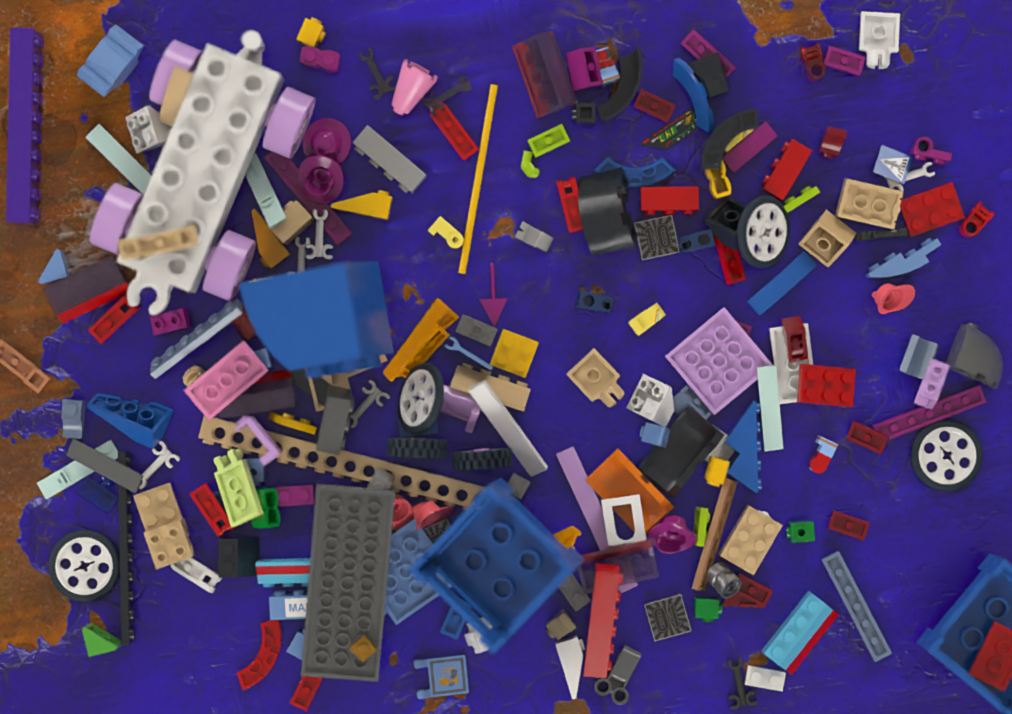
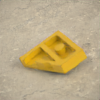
M270 411L268 419L280 425L315 435L317 427L311 425L312 421L301 418L299 421L294 419L295 416L287 413L281 415Z

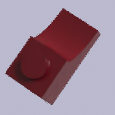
M830 126L823 130L818 153H822V157L828 159L839 156L848 131Z
M800 315L781 319L782 334L789 363L808 359L806 331Z

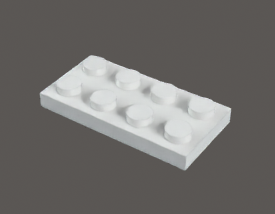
M808 323L803 324L806 331L808 359L789 363L782 327L769 328L773 364L776 365L780 404L797 402L800 364L813 365Z

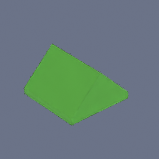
M92 622L82 630L89 657L115 651L122 646L120 639Z

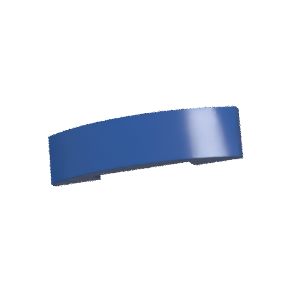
M803 251L768 284L753 295L747 303L760 316L816 267V263Z

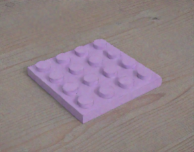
M725 307L665 355L714 415L758 379L757 367L773 365Z

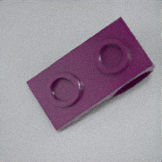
M928 137L917 139L910 150V155L915 156L914 159L926 161V158L932 159L933 163L940 165L951 161L952 153L934 150L933 142ZM920 141L926 143V151L919 149L918 144Z
M188 308L150 317L154 335L192 327Z

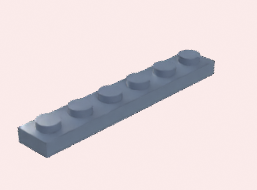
M238 299L228 302L221 311L212 314L208 321L204 324H199L191 334L183 336L179 343L175 346H170L162 356L153 359L150 365V375L156 379L242 314V302Z
M836 551L821 559L874 662L892 654L840 552Z

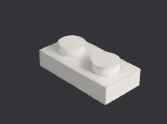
M747 665L744 684L783 692L786 672Z

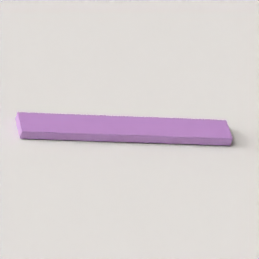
M572 446L557 453L556 456L600 550L612 548V546L607 544L602 507L593 488L586 482L587 475L574 447ZM623 554L604 558L607 565L619 566V573H623L622 585H618L621 593L638 586Z

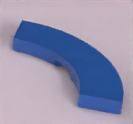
M680 58L674 59L673 77L684 86L692 100L696 114V125L708 133L713 132V110L709 108L706 99L708 94L702 82H698L694 76L695 72L687 63Z
M607 157L594 170L599 173L622 167L629 180V187H645L656 184L676 171L663 157L655 163L641 168H629Z

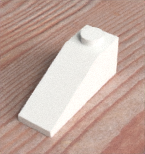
M577 635L555 642L572 700L576 699L583 660L582 651L585 650L583 640H578Z

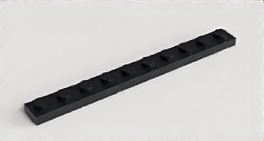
M129 451L118 452V462L127 467L132 466V456L129 455ZM118 484L121 644L129 645L132 643V640H135V628H132V620H135V609H132L135 592L131 590V582H134V571L131 570V563L134 562V552L131 551L130 545L133 544L134 539L133 532H130V524H133V513H130L133 496L129 494L128 489Z

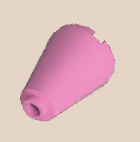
M405 59L402 63L391 104L394 107L393 111L400 115L408 114L436 83L438 77L435 74L433 77L430 76L429 70L412 61L408 64V60Z

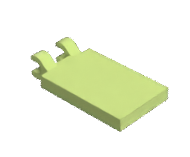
M241 448L237 450L232 449L227 452V455L214 458V463L218 469L214 475L231 527H237L264 514L247 460L242 459L243 451Z

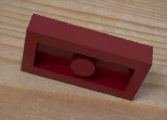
M641 89L633 108L668 123L676 105Z
M854 420L846 439L882 454L890 436Z
M833 510L827 528L864 541L870 522Z

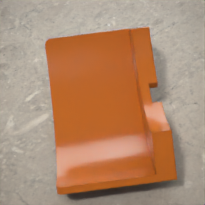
M619 449L613 452L586 478V482L603 500L639 494L645 534L674 508ZM631 504L612 506V509L635 532Z

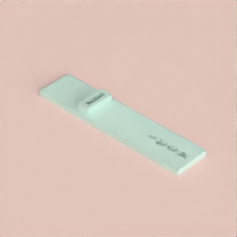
M98 124L86 138L142 194H145L152 176Z
M255 153L245 176L271 229L287 218Z
M776 365L757 367L764 451L783 449Z
M112 440L95 449L114 460L118 458V450ZM73 461L37 482V485L45 499H48L95 471L77 461Z

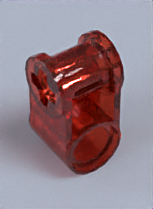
M815 43L814 46L806 48L799 47L807 78L812 82L819 81L826 71L820 44ZM811 68H818L820 70V75H813L811 72Z

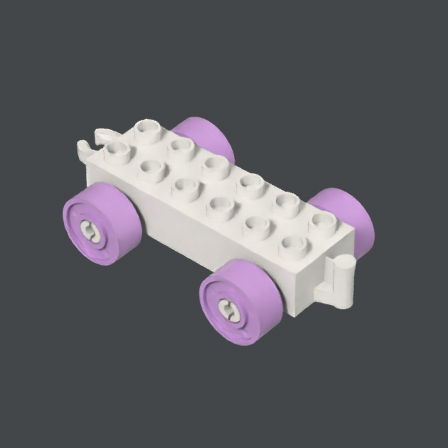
M255 31L244 33L241 41H243L245 47L237 55L207 44L203 53V51L177 40H173L170 43L155 73L150 90V101L162 105L166 88L175 66L193 73V77L146 192L141 194L114 183L106 193L93 222L90 243L119 255L116 262L138 270L136 278L128 287V304L134 307L139 304L140 292L143 288L149 286L156 290L157 299L149 307L151 315H158L164 311L169 303L170 292L174 286L191 293H196L205 270H207L203 284V291L229 302L233 301L240 289L239 283H243L256 249V241L228 230L222 237L218 247L216 243L264 128L267 127L263 148L292 159L310 123L316 98L287 87L278 103H275L284 83V78L281 74L262 67V53L265 50V44L261 40L260 35ZM195 225L199 245L121 261L117 241Z

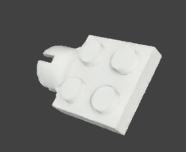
M864 11L860 13L859 51L866 52L867 67L875 69V66L878 65V69H885L890 65V54L899 51L900 13Z

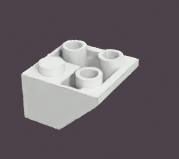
M146 106L125 117L136 154L166 144L172 126L160 122V113L151 106Z
M643 374L626 408L666 427L674 412L672 387Z

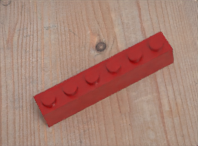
M596 563L583 676L607 678V671L611 672L612 660H609V654L613 655L614 643H611V638L616 636V626L613 625V622L618 619V608H615L616 602L620 603L621 591L617 590L618 585H622L623 573H619V566Z

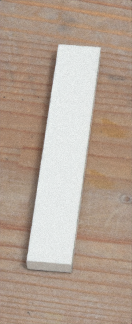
M484 380L469 387V393L509 448H512V452L528 474L532 477L546 471L547 464L487 381Z

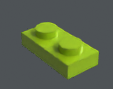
M560 124L527 141L535 158L570 142V139L563 125Z
M809 185L800 191L801 196L796 199L792 196L785 200V206L783 207L786 213L820 193L817 186L811 188Z
M695 507L693 533L697 535V540L693 544L695 546L704 547L708 535L706 526L710 520L708 508Z

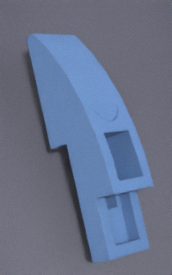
M929 238L921 243L922 247L917 251L913 248L905 253L906 258L901 253L895 255L893 252L884 258L886 262L879 265L876 263L868 268L870 272L866 276L867 278H886L913 271L927 264L929 260L926 255L939 247L941 243L938 239L931 240Z

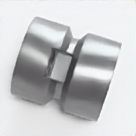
M724 562L716 563L706 574V580L725 599L734 596L741 588L742 583L740 579L732 573Z

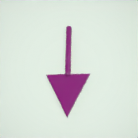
M490 263L492 299L479 300L495 327L508 298L495 299L494 263Z

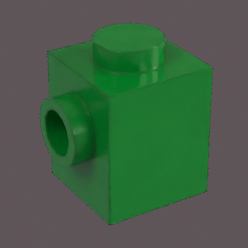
M813 521L788 522L789 527H786L785 531L786 538H789L790 542L815 541Z
M694 597L695 618H702L703 622H714V619H718L719 614H722V603H719L718 598Z

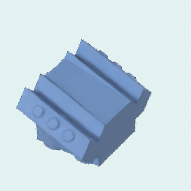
M115 24L109 29L107 36L92 51L85 64L79 68L76 76L104 97L114 88H120L139 63L138 56L144 45Z

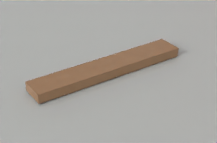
M726 478L725 483L722 485L692 589L698 591L706 590L708 583L706 574L713 566L738 483L735 480Z

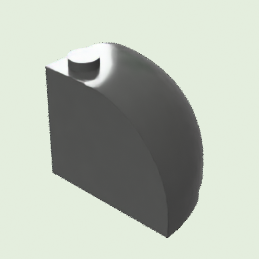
M970 322L961 324L945 364L950 365V370L997 389L1003 374V359L999 348L990 337L978 330L979 326Z

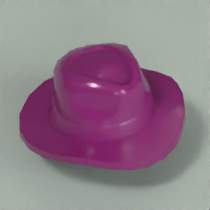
M322 118L312 123L305 131L303 150L307 157L322 155L332 158L340 164L349 155L352 143L351 135L346 126L338 120Z
M322 155L310 156L299 167V188L302 194L313 202H332L339 196L343 188L342 169L332 158Z
M673 515L666 516L661 523L654 526L648 533V539H651L652 545L657 547V550L660 552L673 554L690 548L696 542L697 535L687 529L686 519Z

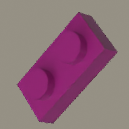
M828 46L823 65L860 76L866 57Z

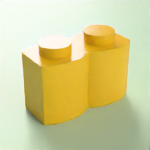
M723 160L721 162V169L704 170L707 179L710 181V193L715 200L731 194V184L725 176L726 167Z
M710 455L704 475L707 483L717 487L720 484H724L730 462Z

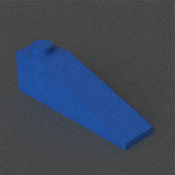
M97 393L87 403L88 409L135 442L154 449L163 438L173 414V409L156 402L145 404L139 403L137 399L127 401L121 400L119 396Z

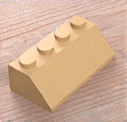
M462 363V366L457 365L450 385L451 388L469 393V387L486 380L503 405L524 411L531 390L527 388L528 384L520 381L514 384L509 382L510 378L499 375L496 378L491 376L492 372L481 369L478 372L472 370L473 366Z

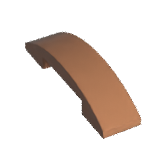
M0 338V363L21 378L35 392L39 393L51 378L23 354Z

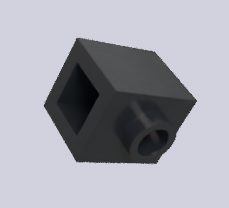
M576 103L575 108L572 109V120H576V125H595V103Z

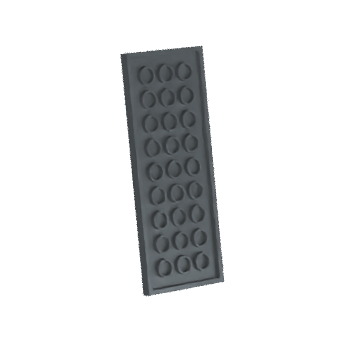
M317 484L301 676L378 682L395 490ZM365 634L377 647V651L362 663L350 650V646Z

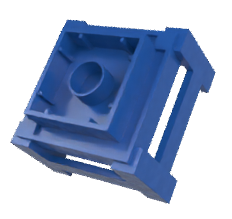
M502 478L488 485L435 544L408 569L422 584L427 582L482 636L479 641L492 654L519 629L585 560L572 546L567 549L512 495L515 490ZM436 574L442 575L493 627L490 629Z
M989 553L978 567L981 571L935 628L933 630L927 628L916 643L937 658L1002 714H1012V677L1005 691H1002L968 674L993 621L1012 630V565L1004 558Z

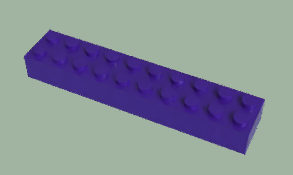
M10 28L6 222L13 224H38V220L41 218V211L38 209V201L41 200V190L38 189V182H41L42 177L41 170H39V163L42 161V152L39 151V143H42V132H39L40 124L43 122V115L40 113V105H43V94H40V86H43L44 81L41 74V67L44 66V57L41 55V48H44V37L34 28Z

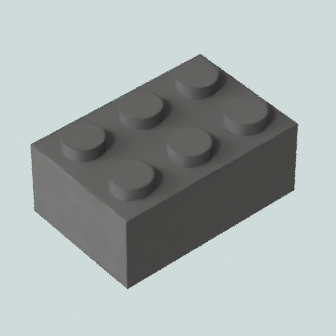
M329 385L317 437L316 451L339 455L340 449L344 450L346 432H348L350 425V414L348 413L352 414L354 407V396H351V389Z

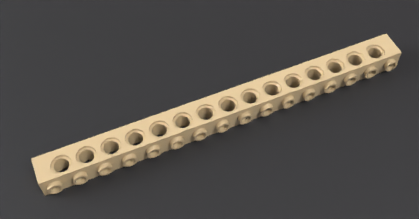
M204 416L198 437L203 439V443L214 445V442L221 443L222 448L230 450L233 447L241 448L243 453L251 455V451L259 453L258 457L261 458L269 452L263 444L260 448H256L253 445V440L257 436L248 425L241 431H235V428L238 427L236 422L217 417L208 420ZM219 427L225 430L223 438H218L216 435V430ZM267 431L273 440L281 445L283 452L276 457L277 462L288 464L289 461L295 462L296 467L307 469V466L314 467V471L324 474L326 471L333 472L332 476L344 478V475L352 477L351 481L362 483L363 480L370 482L372 476L365 475L364 468L366 466H372L374 472L378 467L384 471H391L394 475L389 490H395L398 493L400 490L408 491L407 495L413 497L423 495L426 496L425 500L437 502V499L443 500L445 505L455 507L456 504L462 505L464 510H467L475 501V497L486 488L478 484L341 449L339 455L316 451L317 443ZM237 432L242 433L244 436L242 443H237L234 439ZM292 447L299 448L300 454L298 457L291 456L290 449ZM311 451L316 452L319 456L316 462L309 460L308 455ZM329 456H334L337 459L335 467H330L327 464ZM348 461H353L356 465V469L353 472L348 471L345 467ZM402 476H410L412 479L411 485L404 486L401 483ZM422 480H427L430 483L429 490L424 491L420 488ZM446 485L449 488V493L447 495L439 494L438 487ZM459 490L467 492L468 497L465 500L457 498Z

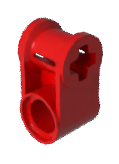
M979 201L960 224V234L966 238L977 235L995 213L987 210L982 205V202ZM967 223L973 226L974 230L972 233L966 230Z

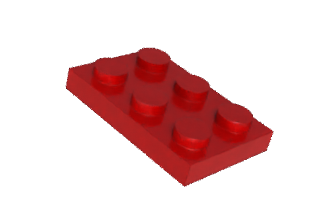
M953 182L901 200L900 212L909 237L965 218Z
M800 364L797 402L853 407L856 369Z
M993 621L968 674L1002 691H1005L1012 677V630Z

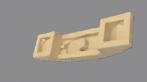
M178 66L174 67L163 98L160 122L173 127L191 84L193 73Z
M195 225L117 241L121 261L199 245Z

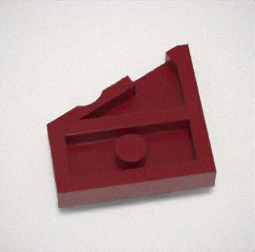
M739 572L737 577L742 583L741 588L734 596L724 599L722 606L765 608L773 590Z

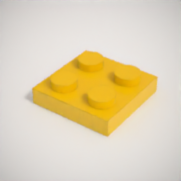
M503 329L490 365L526 378L539 342Z

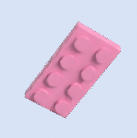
M242 341L189 385L184 392L204 416L211 420L269 370L246 342Z

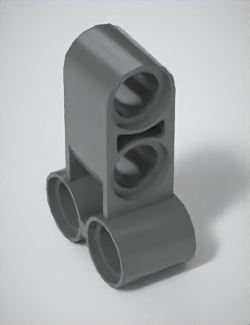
M624 645L607 678H597L594 681L596 693L601 696H606L610 693L614 703L618 705L625 704L629 698L625 686L642 653ZM601 681L608 683V687L604 691H600L597 688ZM618 690L625 692V696L621 700H617L614 697Z

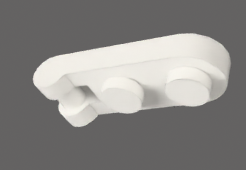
M192 557L171 564V568L210 593L214 592L216 589L215 585L223 578L219 577V573L209 569ZM206 575L211 577L208 583L203 581Z

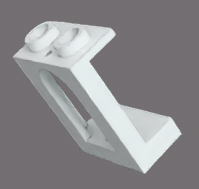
M639 494L601 500L608 546L617 547L625 543L646 540ZM631 504L635 534L631 539L622 540L617 536L612 506Z

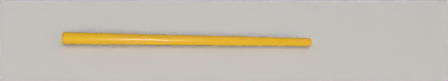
M490 84L458 271L461 274H466L498 85Z

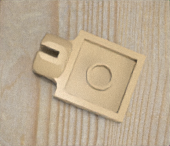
M595 348L566 374L592 402L600 399L607 407L611 408L616 404V401L610 396L611 393L618 400H621L624 396L623 389L616 382L620 375Z

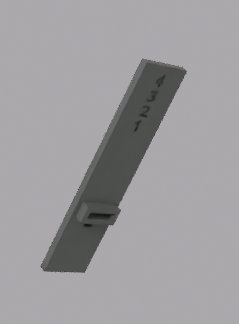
M73 438L66 456L126 489L137 493L143 475Z

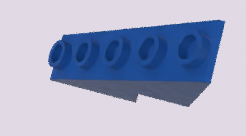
M752 400L723 442L738 452L729 465L727 473L753 492L758 493V490L762 488L761 479H758V471H761V460H757V452L761 450L760 440H757V433H760V421L756 419V414L760 412L759 402Z

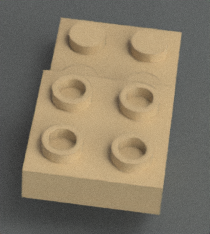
M171 483L133 495L146 531L144 536L156 569L193 557V546L188 537L190 535L185 518L181 514Z

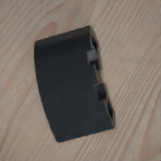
M639 46L635 48L633 53L618 58L621 69L618 88L607 102L596 107L603 126L622 115L636 95L642 77V56Z
M758 108L744 110L732 115L712 132L701 150L698 173H701L703 170L721 169L723 153L730 141L744 131L758 129Z
M622 167L583 176L579 180L578 203L580 218L588 247L593 256L632 248L636 245L638 234L634 227L631 213H627L625 203L629 202V180Z
M687 407L669 427L671 431L666 448L654 445L638 466L640 472L672 498L683 488L695 472L694 469L716 448L724 436L722 432L691 407Z

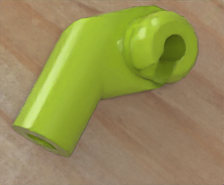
M523 151L521 169L527 177L537 178L539 176V169L535 168L531 163L533 152Z

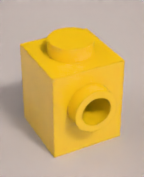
M311 17V20L305 18L296 40L306 46L316 48L319 42L322 43L326 32H324L325 28L321 25L322 22Z

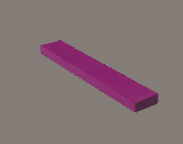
M272 151L264 157L311 214L313 209H316L317 216L321 217L323 209L327 210L328 216L324 220L323 229L338 246L353 234L328 203L313 202L302 194L298 184L299 169L291 159Z
M978 384L937 400L932 410L921 406L874 424L872 428L889 435L888 440L987 402L981 386Z

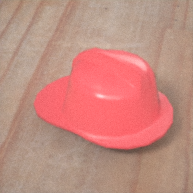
M890 283L884 284L877 291L872 292V297L878 305V311L881 314L904 309L913 301L915 296L913 286H895Z
M395 494L392 530L395 531L414 519L413 507L399 494Z
M424 501L415 505L412 508V512L417 522L416 530L446 519L453 513L454 508L452 506L440 508L433 501Z

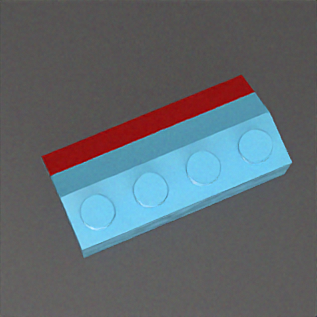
M311 558L259 559L256 562L258 584H263V587H275V583H282L283 587H292L294 583H302V586H308Z
M808 591L761 651L792 675L839 614Z

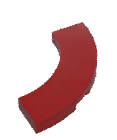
M268 620L260 623L262 630L260 651L250 665L237 672L242 690H246L261 681L275 664L282 642L280 620Z

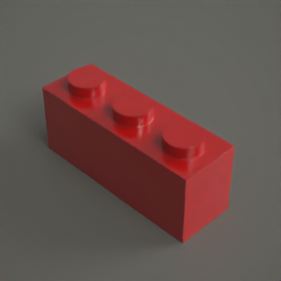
M794 139L784 143L780 150L783 154L780 159L776 158L771 165L772 173L770 176L766 174L761 183L763 185L762 191L779 201L784 200L812 152L811 149Z
M699 186L640 188V211H645V215H656V211H664V215L675 214V211H683V214H694V211L699 210Z

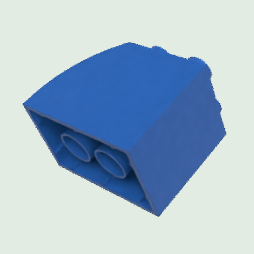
M378 261L341 263L239 283L249 319L264 345L287 369L305 368L307 379L382 366L380 355L394 353Z

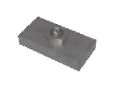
M462 314L455 332L491 347L498 329Z

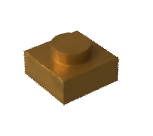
M364 634L350 646V650L363 663L377 651V647Z

